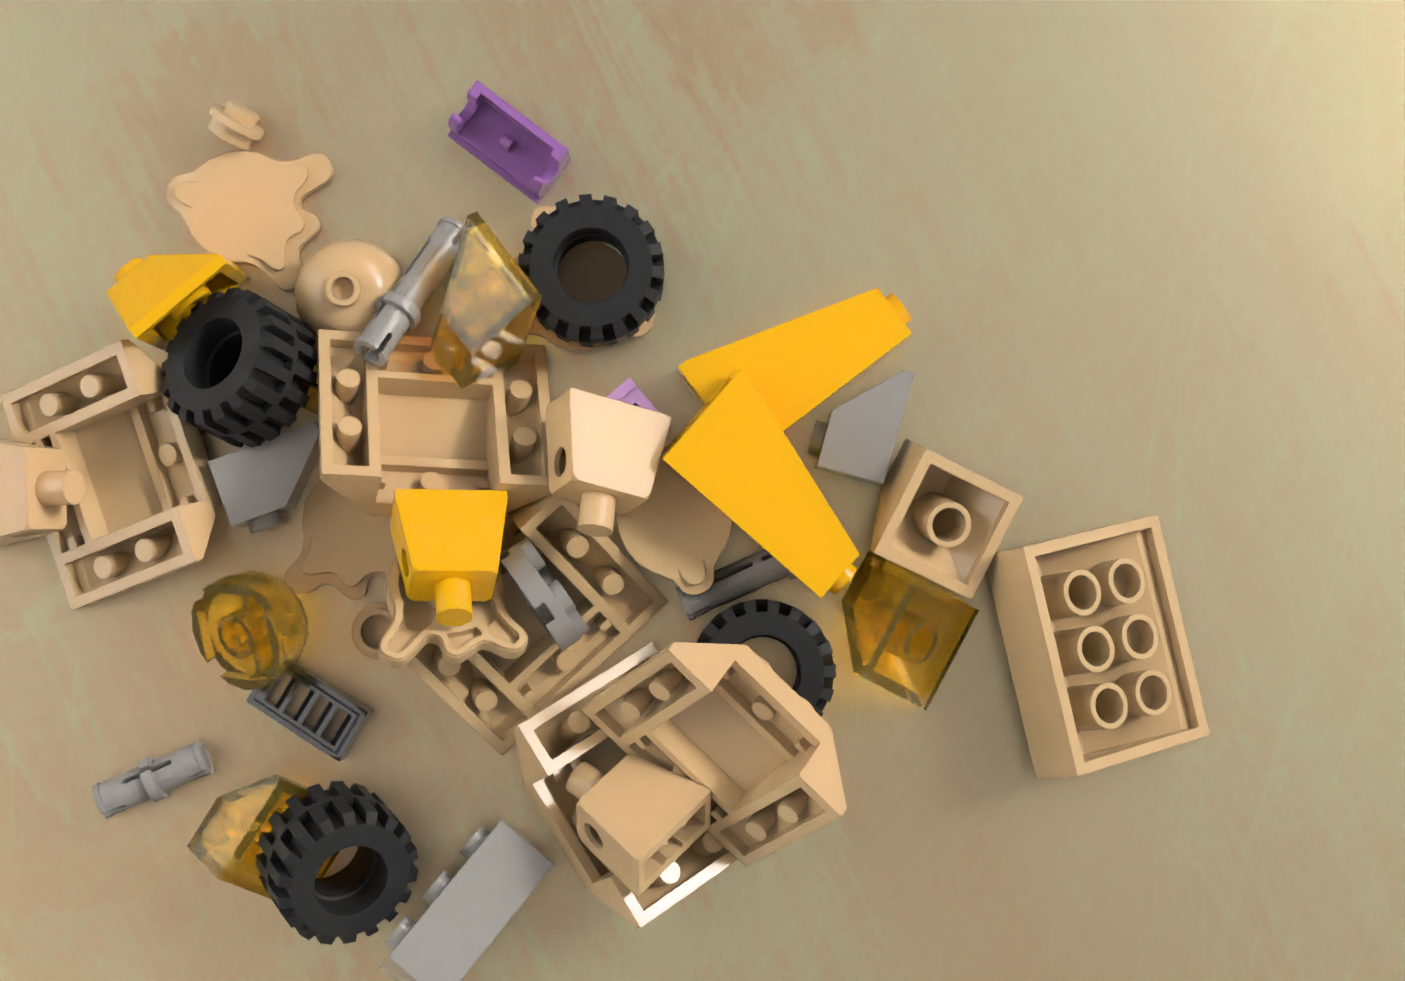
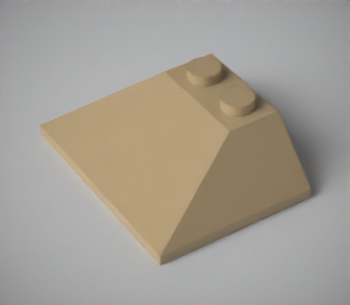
M318 329L317 374L320 481L371 516H391L395 489L507 490L506 513L551 495L548 480L546 408L550 404L545 345L403 335L389 355L386 364L374 366L361 359L369 347L365 346L359 354H356L353 349V342L362 332Z
M129 339L113 343L0 396L14 441L61 448L66 455V470L79 471L86 483L84 499L79 504L67 505V524L63 531L46 535L71 610L82 608L203 560L221 500L208 464L209 459L199 429L179 419L178 415L171 412L167 406L169 398L163 396L161 385L166 377L161 375V367Z
M552 494L505 514L501 553L527 537L545 562V567L554 580L557 579L573 601L577 612L586 623L589 631L582 635L580 640L564 651H561L525 600V597L516 585L517 583L512 581L499 561V568L504 583L503 600L505 608L510 617L528 635L526 651L516 659H505L491 651L481 650L474 653L464 662L452 665L444 661L439 646L427 644L407 664L501 756L516 743L514 731L516 726L571 693L669 602L608 536L593 537L584 535L577 530L580 509L577 503L556 498Z
M652 642L514 728L524 788L583 886L635 929L647 924L738 860L706 830L640 896H637L581 842L577 835L576 805L579 799L566 790V783L570 774L579 764L587 762L606 775L628 755L581 710L588 701L656 655L658 651Z
M673 642L588 701L581 710L628 755L635 754L711 790L710 827L707 830L745 867L839 819L847 809L831 726L814 710L813 706L806 699L800 697L772 670L770 664L765 659L758 656L747 645Z

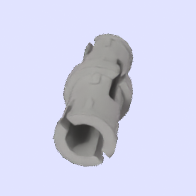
M197 740L166 756L157 759L149 756L138 761V767L117 777L94 784L92 786V793L100 813L108 819L141 802L143 803L150 799L154 802L163 800L168 797L169 791L190 781L213 774L214 767L207 748L202 744L201 740Z

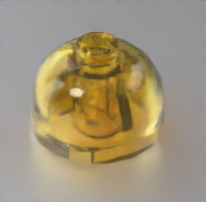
M260 571L234 573L208 585L202 590L205 591L203 598L194 602L191 611L192 632L199 651L206 662L215 658L220 666L227 671L220 675V677L228 684L244 690L262 689L281 677L299 661L309 637L308 619L302 602L293 589L279 577Z

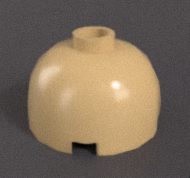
M358 239L333 241L314 251L301 267L294 288L297 313L301 321L306 324V329L310 330L316 339L318 329L363 332L378 311L375 307L377 300L384 292L392 291L404 273L397 261L377 245Z

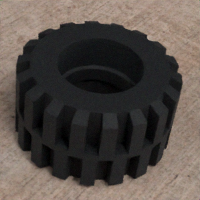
M592 194L579 195L580 201L569 204L567 198L555 203L556 210L549 215L543 211L535 219L537 226L532 232L527 230L523 239V254L519 253L518 268L521 277L519 281L522 292L539 323L547 331L549 329L553 331L559 339L568 343L570 340L576 341L583 347H593L594 343H605V346L617 344V339L625 335L630 338L639 331V326L644 321L648 322L655 313L657 302L661 300L665 277L661 244L657 241L655 230L648 220L644 222L639 217L638 210L629 204L626 207L617 204L616 198L604 195L602 201L593 200ZM588 241H600L615 247L624 257L627 267L626 280L622 288L613 297L598 303H583L572 299L562 289L558 278V268L565 254L576 245Z
M228 288L225 294L217 291L209 295L205 304L199 301L191 308V315L186 320L182 318L176 327L178 331L174 339L169 340L165 350L168 352L167 360L162 363L161 375L165 376L166 379L162 383L161 388L163 396L169 398L167 406L171 412L178 415L179 419L232 446L242 448L245 444L252 448L261 446L264 438L269 441L274 440L280 436L283 426L290 427L298 419L296 413L301 406L306 407L310 396L307 395L310 386L316 384L318 374L313 371V368L317 364V350L313 348L316 342L313 333L306 329V324L300 319L248 289L243 291L240 288Z
M754 599L737 603L717 614L706 628L702 630L696 642L742 644L747 640L757 637H768L778 640L790 650L796 663V679L792 689L800 697L806 699L821 717L824 714L822 711L825 705L831 701L834 692L832 689L833 680L836 678V665L833 662L831 645L818 624L794 606L767 599Z
M331 781L327 790H323L320 784L307 787V796L299 799L294 794L287 799L285 803L288 805V808L282 814L275 811L268 820L272 830L271 832H262L258 841V845L263 850L262 853L256 855V867L262 874L259 876V879L291 928L295 927L299 935L308 940L315 936L320 944L332 945L336 937H339L343 944L356 942L357 934L365 932L369 937L379 931L377 924L386 919L390 923L399 914L395 909L398 903H407L412 891L408 888L407 884L417 881L418 868L413 863L418 859L417 848L411 842L412 837L375 792L370 794L365 786L354 783L349 789L343 781ZM358 846L355 856L345 868L334 875L316 878L319 869L329 857L342 849Z

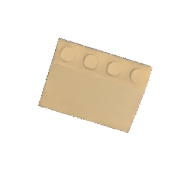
M1157 514L995 553L987 573L1036 779L1078 777L1210 735Z

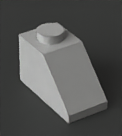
M903 370L833 409L828 416L827 423L816 420L808 448V453L817 455L814 468L876 486L883 485L914 373Z
M313 422L281 434L272 441L265 440L261 446L252 448L248 446L208 461L231 527L243 528L249 526L251 534L284 523L281 513L296 508L319 459V422Z

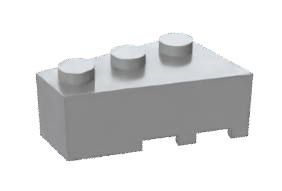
M502 820L491 832L481 825L459 852L468 860L453 877L444 870L423 895L422 898L431 905L419 920L415 922L407 915L385 941V944L393 951L381 964L380 968L395 981H461L554 864Z

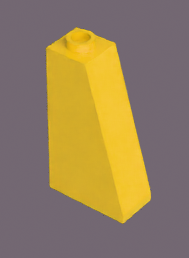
M875 288L688 359L678 366V373L704 406L735 369L742 370L751 379L779 426L785 432L904 342L912 334L906 326L912 319L894 294L891 293L884 297L879 289Z
M735 369L662 452L661 459L817 596L822 598L828 590L836 594L855 574L857 568L852 563L860 554L751 379L742 370Z

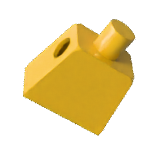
M394 490L390 529L406 595L413 601H435L436 619L442 625L461 626L469 623L473 618L472 601L492 599L500 561L508 499L507 490Z

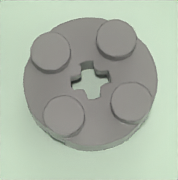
M527 537L500 553L502 566L512 581L517 583L516 585L525 597V600L561 651H564L580 640L581 636L589 631L586 623L577 612L573 601L557 579L554 580L545 567V562Z

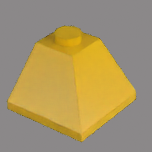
M220 254L149 255L144 260L141 257L135 258L120 268L114 276V280L117 283L108 289L106 294L126 327L136 339L164 350L169 340L174 339L178 331L176 327L182 318L186 320L191 315V308L199 301L205 304L210 294L217 291L225 294L228 288H238L249 277L240 267Z

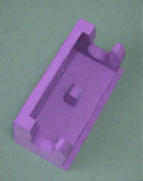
M476 80L467 92L468 102L459 114L453 113L449 118L448 126L451 131L448 137L538 205L572 161L569 150Z

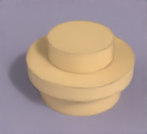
M229 100L225 107L213 104L209 112L213 118L208 129L219 138L238 148L249 150L253 141H260L264 134V130L256 124L259 115L236 101Z
M375 603L366 606L357 614L352 624L351 634L354 645L360 653L374 660H379L377 655L379 642L392 623L386 603Z

